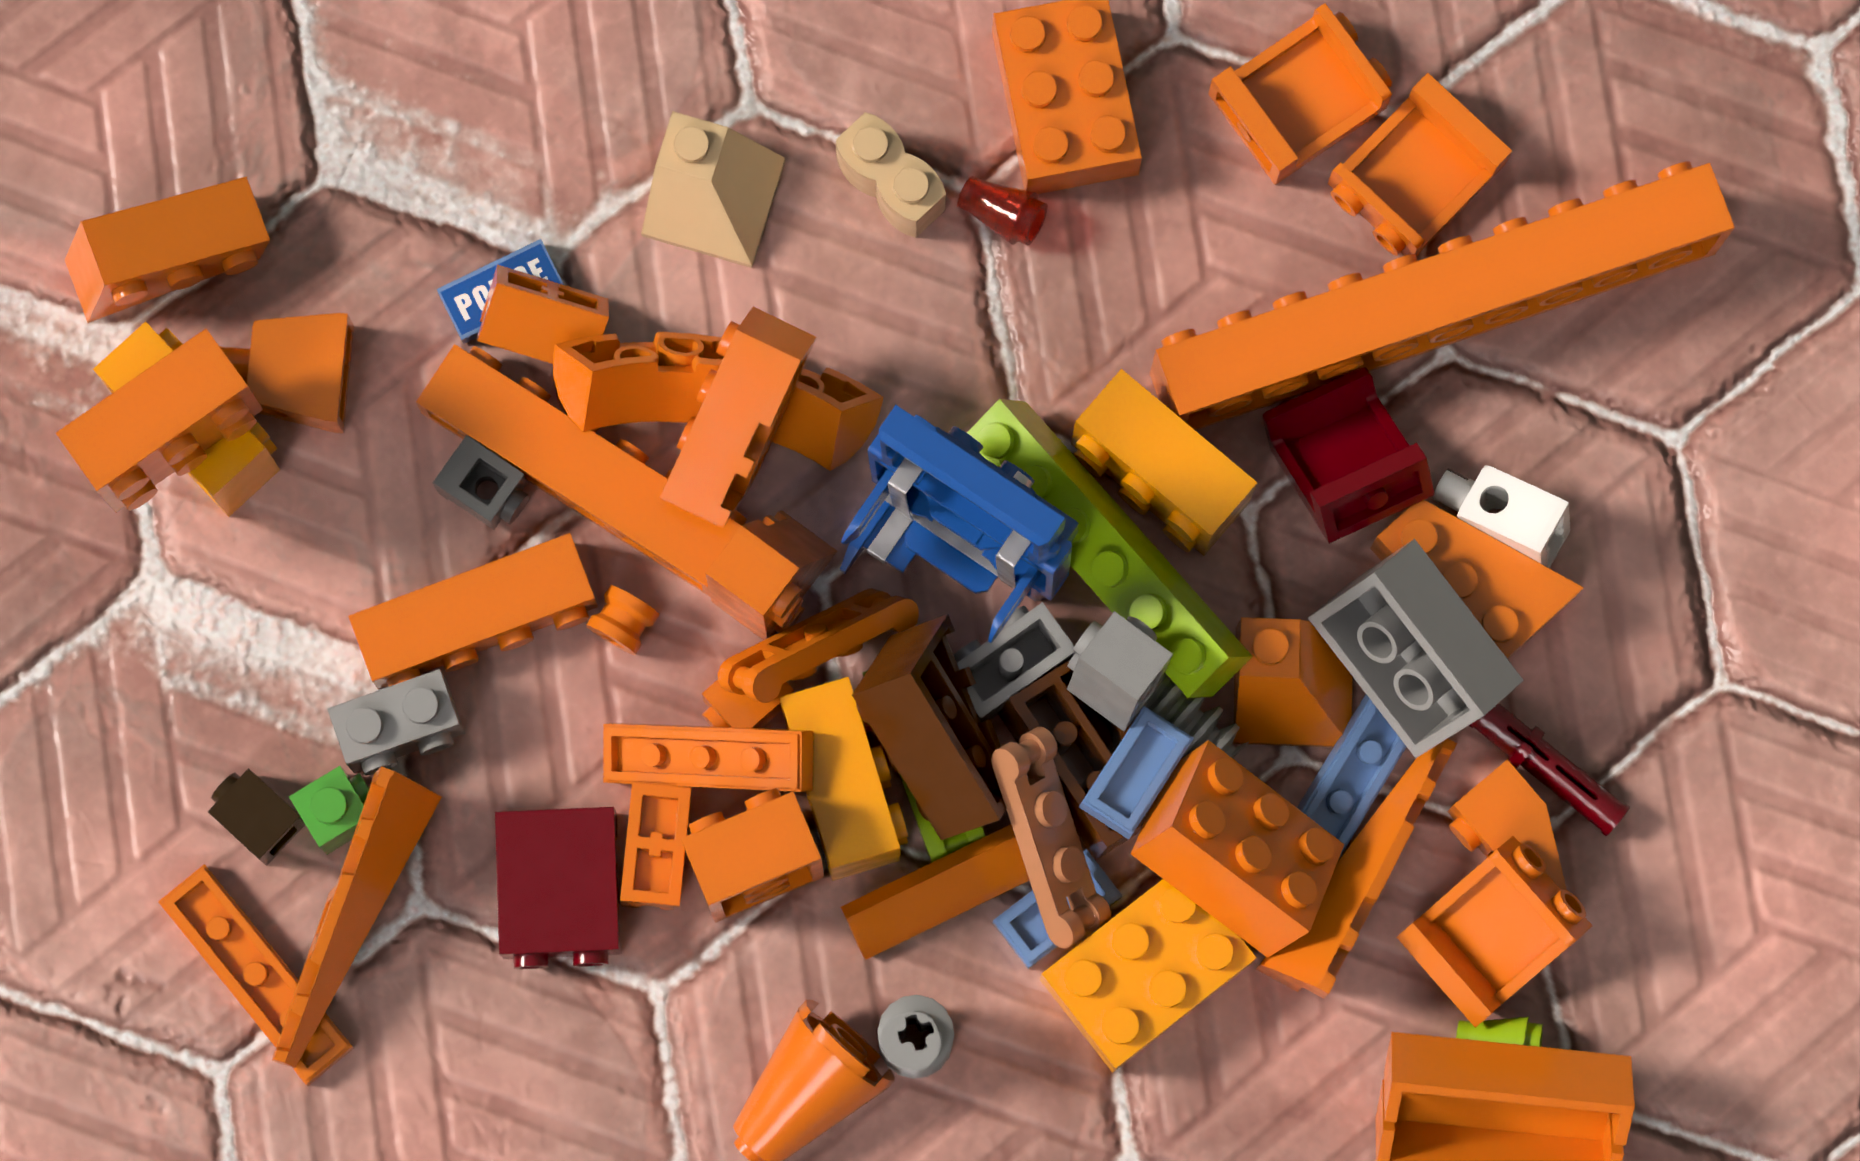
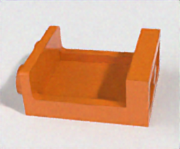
M1325 3L1314 10L1313 17L1240 68L1234 71L1230 66L1211 80L1208 95L1274 185L1387 109L1392 96L1389 89L1392 86V81L1385 68L1374 57L1367 60L1355 43L1358 41V35L1351 22L1341 12L1334 15Z
M1427 73L1411 89L1409 97L1344 164L1340 162L1332 170L1327 184L1333 188L1330 192L1333 200L1346 213L1353 217L1359 213L1376 228L1372 232L1373 236L1383 248L1395 256H1398L1400 253L1403 255L1416 254L1417 256L1506 165L1512 150L1436 79Z
M1514 836L1503 843L1396 937L1475 1028L1593 926L1585 918L1586 911L1579 899L1570 891L1560 889L1545 872L1546 865L1541 856L1529 845L1520 844Z

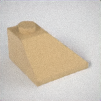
M672 111L655 165L641 235L752 268L785 164V157L729 127Z

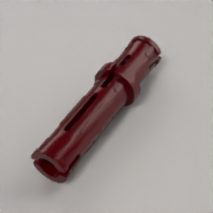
M1498 703L1485 716L1469 725L1509 756L1508 761L1515 769L1522 766L1553 791L1561 800L1565 801L1600 829L1603 835H1609L1630 809V806L1626 803L1623 804L1592 779L1584 770L1576 766L1542 738L1545 734L1544 731L1537 726L1530 729L1501 704Z

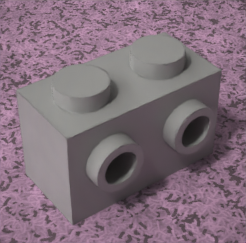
M1042 602L1031 611H1028L1025 606L1018 608L992 643L987 641L981 645L976 639L957 651L954 657L959 670L970 667L976 684L967 687L978 718L982 722L996 717L1010 697L1071 660L1075 651L1073 650L1074 645Z
M1114 611L1103 627L1093 621L1074 646L1075 654L1067 665L1074 672L1067 690L1125 732L1159 687L1173 654L1156 642L1157 635L1144 622L1131 616L1125 619Z
M440 669L327 708L346 765L353 773L363 770L364 775H372L381 766L390 769L398 764V757L418 750L422 756L442 751L454 745V737L465 734L447 680Z

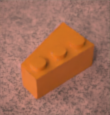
M246 176L83 220L79 224L65 257V263L87 323L167 293L191 287L202 280L224 272L226 275L245 272L258 264V260L263 255L270 238Z
M754 306L741 324L733 321L729 323L716 353L724 356L718 371L711 369L701 386L696 401L702 403L697 417H691L682 432L677 444V448L681 452L659 498L722 528L725 527L757 479L817 338L816 336Z
M1426 500L1406 509L1376 537L1370 547L1382 561L1415 539L1507 659L1512 657L1584 589V587Z
M783 510L778 511L774 517L767 515L762 522L757 519L741 525L705 573L711 601L758 637L765 640L775 635L776 632H782L797 623L805 610L801 606L804 600L803 596L837 553V550Z

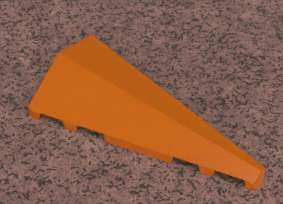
M1446 739L1414 760L1338 860L1310 932L1272 956L1265 957L1256 970L1297 992L1303 987L1323 999L1330 993L1337 979L1335 978L1349 951L1353 948L1362 926L1384 888L1414 829V823L1426 801L1430 798L1439 776L1457 745L1456 742Z
M381 766L374 773L336 886L328 894L271 1061L296 1068L442 796L394 770Z

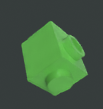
M338 766L290 795L289 798L319 848L328 855L352 840L369 787L360 773L350 778L344 769Z

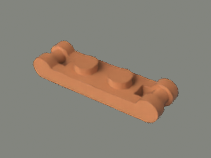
M1038 726L1023 734L1019 739V744L1009 742L996 749L992 754L991 761L1046 932L1056 946L1065 949L1080 941L1084 937L1085 931L1093 932L1106 924L1111 918V910L1107 901L1096 893L1053 760L1057 754V742L1049 730Z

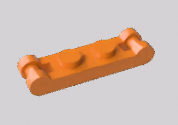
M873 588L866 589L729 657L719 668L718 682L725 691L738 695L745 694L749 699L762 703L771 702L780 693L783 683L789 680L807 678L817 671V666L835 657H844L857 653L863 648L862 643L888 630L901 632L914 627L918 622L919 608L912 599L897 595L891 597L884 591Z

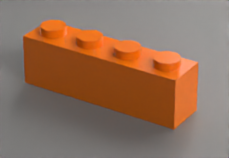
M568 533L348 615L371 680L379 690L421 676L422 673L443 665L446 672L465 668L479 660L478 652L496 645L500 646L501 651L521 647L534 640L532 632L552 624L555 625L557 631L577 626L589 619L587 611L598 608L572 536Z

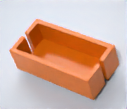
M1391 1032L1384 1079L1382 1080L1375 1118L1376 1161H1622L1624 1156L1623 1145L1626 1146L1635 1108L1632 1058L1626 1055Z

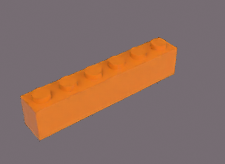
M456 344L453 345L416 401L421 414L462 440L468 435L524 473L528 482L711 597L705 573L741 525L746 523L747 519L741 513L735 510L725 527L722 528L659 498L672 470H668L665 476L659 474L645 465L649 457L643 451L623 439H619L616 445L610 443L596 434L599 428L583 432L569 418L568 414L547 403L551 395L541 386L525 377H522L517 384L499 372L503 365L496 358L476 346H473L468 353Z

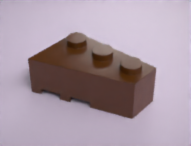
M949 614L890 635L852 694L861 718L872 727L886 750L891 767L901 774L916 799L920 814L931 823L940 840L998 821L1006 810L991 761L993 752L1000 748L1001 745L991 720L988 719L980 722L968 693L967 687L976 684L969 666L959 670L946 635L955 631Z
M1067 661L1010 697L998 715L1018 744L1023 734L1038 726L1046 728L1054 736L1058 749L1053 760L1077 834L1096 861L1128 839L1079 808V805L1129 728L1125 732L1067 690L1074 672L1067 667L1069 663ZM1149 810L1130 838L1140 833Z

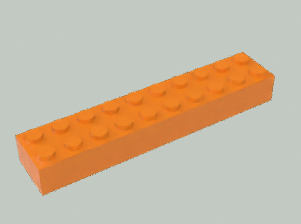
M1690 161L1681 162L1661 170L1657 174L1659 178L1657 181L1639 187L1636 180L1624 181L1602 192L1603 199L1583 205L1580 198L1557 204L1548 210L1549 217L1529 224L1526 217H1518L1506 221L1493 228L1494 236L1476 242L1472 241L1470 235L1458 237L1438 247L1440 254L1419 261L1416 254L1396 258L1383 265L1384 273L1362 279L1361 273H1352L1340 277L1327 285L1328 292L1307 298L1305 291L1292 293L1272 303L1274 310L1253 317L1250 310H1243L1218 320V329L1196 335L1195 329H1187L1169 335L1161 341L1163 347L1155 350L1150 377L1158 399L1196 431L1305 394L1331 382L1336 377L1349 374L1359 368L1366 367L1370 372L1713 256L1723 245L1735 226L1711 163L1693 168Z

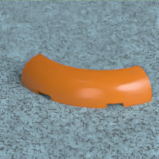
M657 332L653 342L620 343L618 335L613 333L555 344L553 377L558 397L569 418L583 432L606 426L637 422L688 423L691 417H697L702 403L696 401L706 376L711 369L718 371L724 356L716 353L722 337L692 333ZM803 368L772 442L791 449L831 471L846 463L864 445L875 428L882 407L883 396L831 368H825L821 375Z

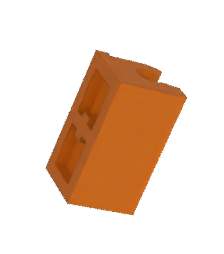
M497 265L481 314L480 322L482 323L477 341L553 364L555 344L604 334L609 319L608 298Z
M632 782L620 896L622 907L640 908L644 905L660 907L662 910H674V907H680L685 849L681 838L687 836L692 788Z

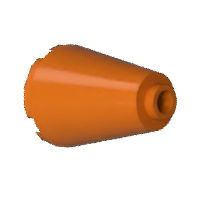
M805 1000L798 1008L733 1124V1128L739 1136L734 1141V1144L750 1161L786 1160L887 1090L895 1081L894 1073L890 1068L883 1076L879 1073L874 1064L881 1056L843 1019L832 1011L824 1019L813 1013L812 1011L819 1004L814 1000Z

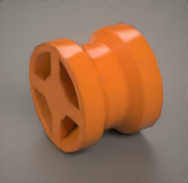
M610 585L604 594L605 605L600 613L590 617L586 627L617 648L636 655L642 645L640 639L645 627L654 625L660 614L632 594Z

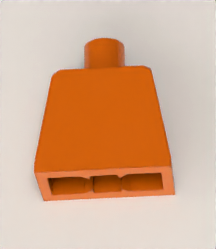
M348 313L254 321L252 326L250 349L220 346L263 408L258 414L333 433H344L354 325Z

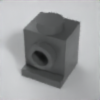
M468 435L465 436L433 481L437 492L441 496L451 500L493 530H495L501 520L508 524L513 523L529 499V495L522 491L528 483L525 474ZM484 481H492L498 485V491L491 499H481L477 496V488Z

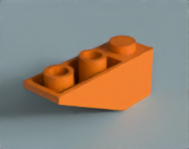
M1507 759L1447 811L1454 819L1449 824V827L1456 838L1469 851L1473 852L1478 847L1486 858L1509 838L1514 836L1520 844L1529 845L1541 856L1546 865L1545 872L1560 889L1567 890L1547 805Z

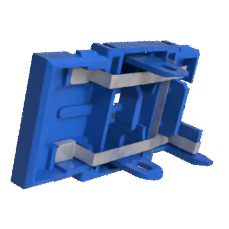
M895 405L880 426L878 435L867 450L872 481L877 485L861 506L842 537L841 543H849L840 571L846 574L864 548H866L868 554L883 564L885 562L901 573L905 572L917 554L975 594L988 592L999 577L1002 582L1014 590L993 619L988 637V642L992 643L1003 630L1025 596H1028L1035 602L1045 598L1052 601L1069 576L1072 552L1071 542L1078 534L1079 523L1038 496L1031 488L1035 480L1022 469L1006 460L1003 461L1000 467H997L980 454L983 445L965 431L952 426L950 431L946 433L919 415L912 416Z

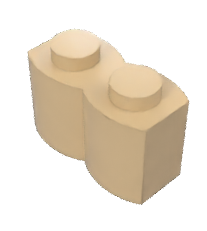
M865 112L836 139V158L843 175L859 191L876 197L884 217L900 232L917 238L945 211L946 192L937 173L920 158L905 153L901 139L884 120Z

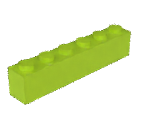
M999 399L967 432L983 445L980 454L997 467H1000L1003 461L1006 460L1022 469L1035 480L1031 488L1038 496L1079 523L1078 534L1071 542L1070 565L1112 613L1115 611L1125 619L1129 616L1135 617L1157 635L1156 642L1173 654L1165 673L1187 698L1213 697L1253 657L1026 401Z

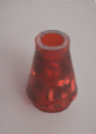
M970 176L965 182L957 202L959 208L972 214L1011 245L1020 242L1029 246L1040 232L1048 210L1047 203L1038 200L1036 192L983 181L974 176Z

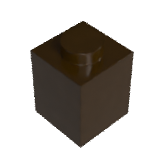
M249 768L241 777L236 772L229 775L211 796L215 804L208 813L266 866L305 826L301 816Z

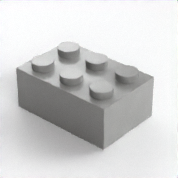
M1415 539L1347 584L1308 617L1309 621L1415 758L1485 716L1524 681Z

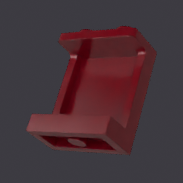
M1366 367L1336 377L1325 385L1294 399L1282 402L1262 415L1271 452L1329 544L1435 495L1427 457L1417 442L1409 446L1379 400L1373 377Z
M594 807L495 812L499 955L503 959H513L514 969L548 968L549 958L573 957V966L577 967L609 965V955L622 954L619 935L616 847L618 823L615 808Z

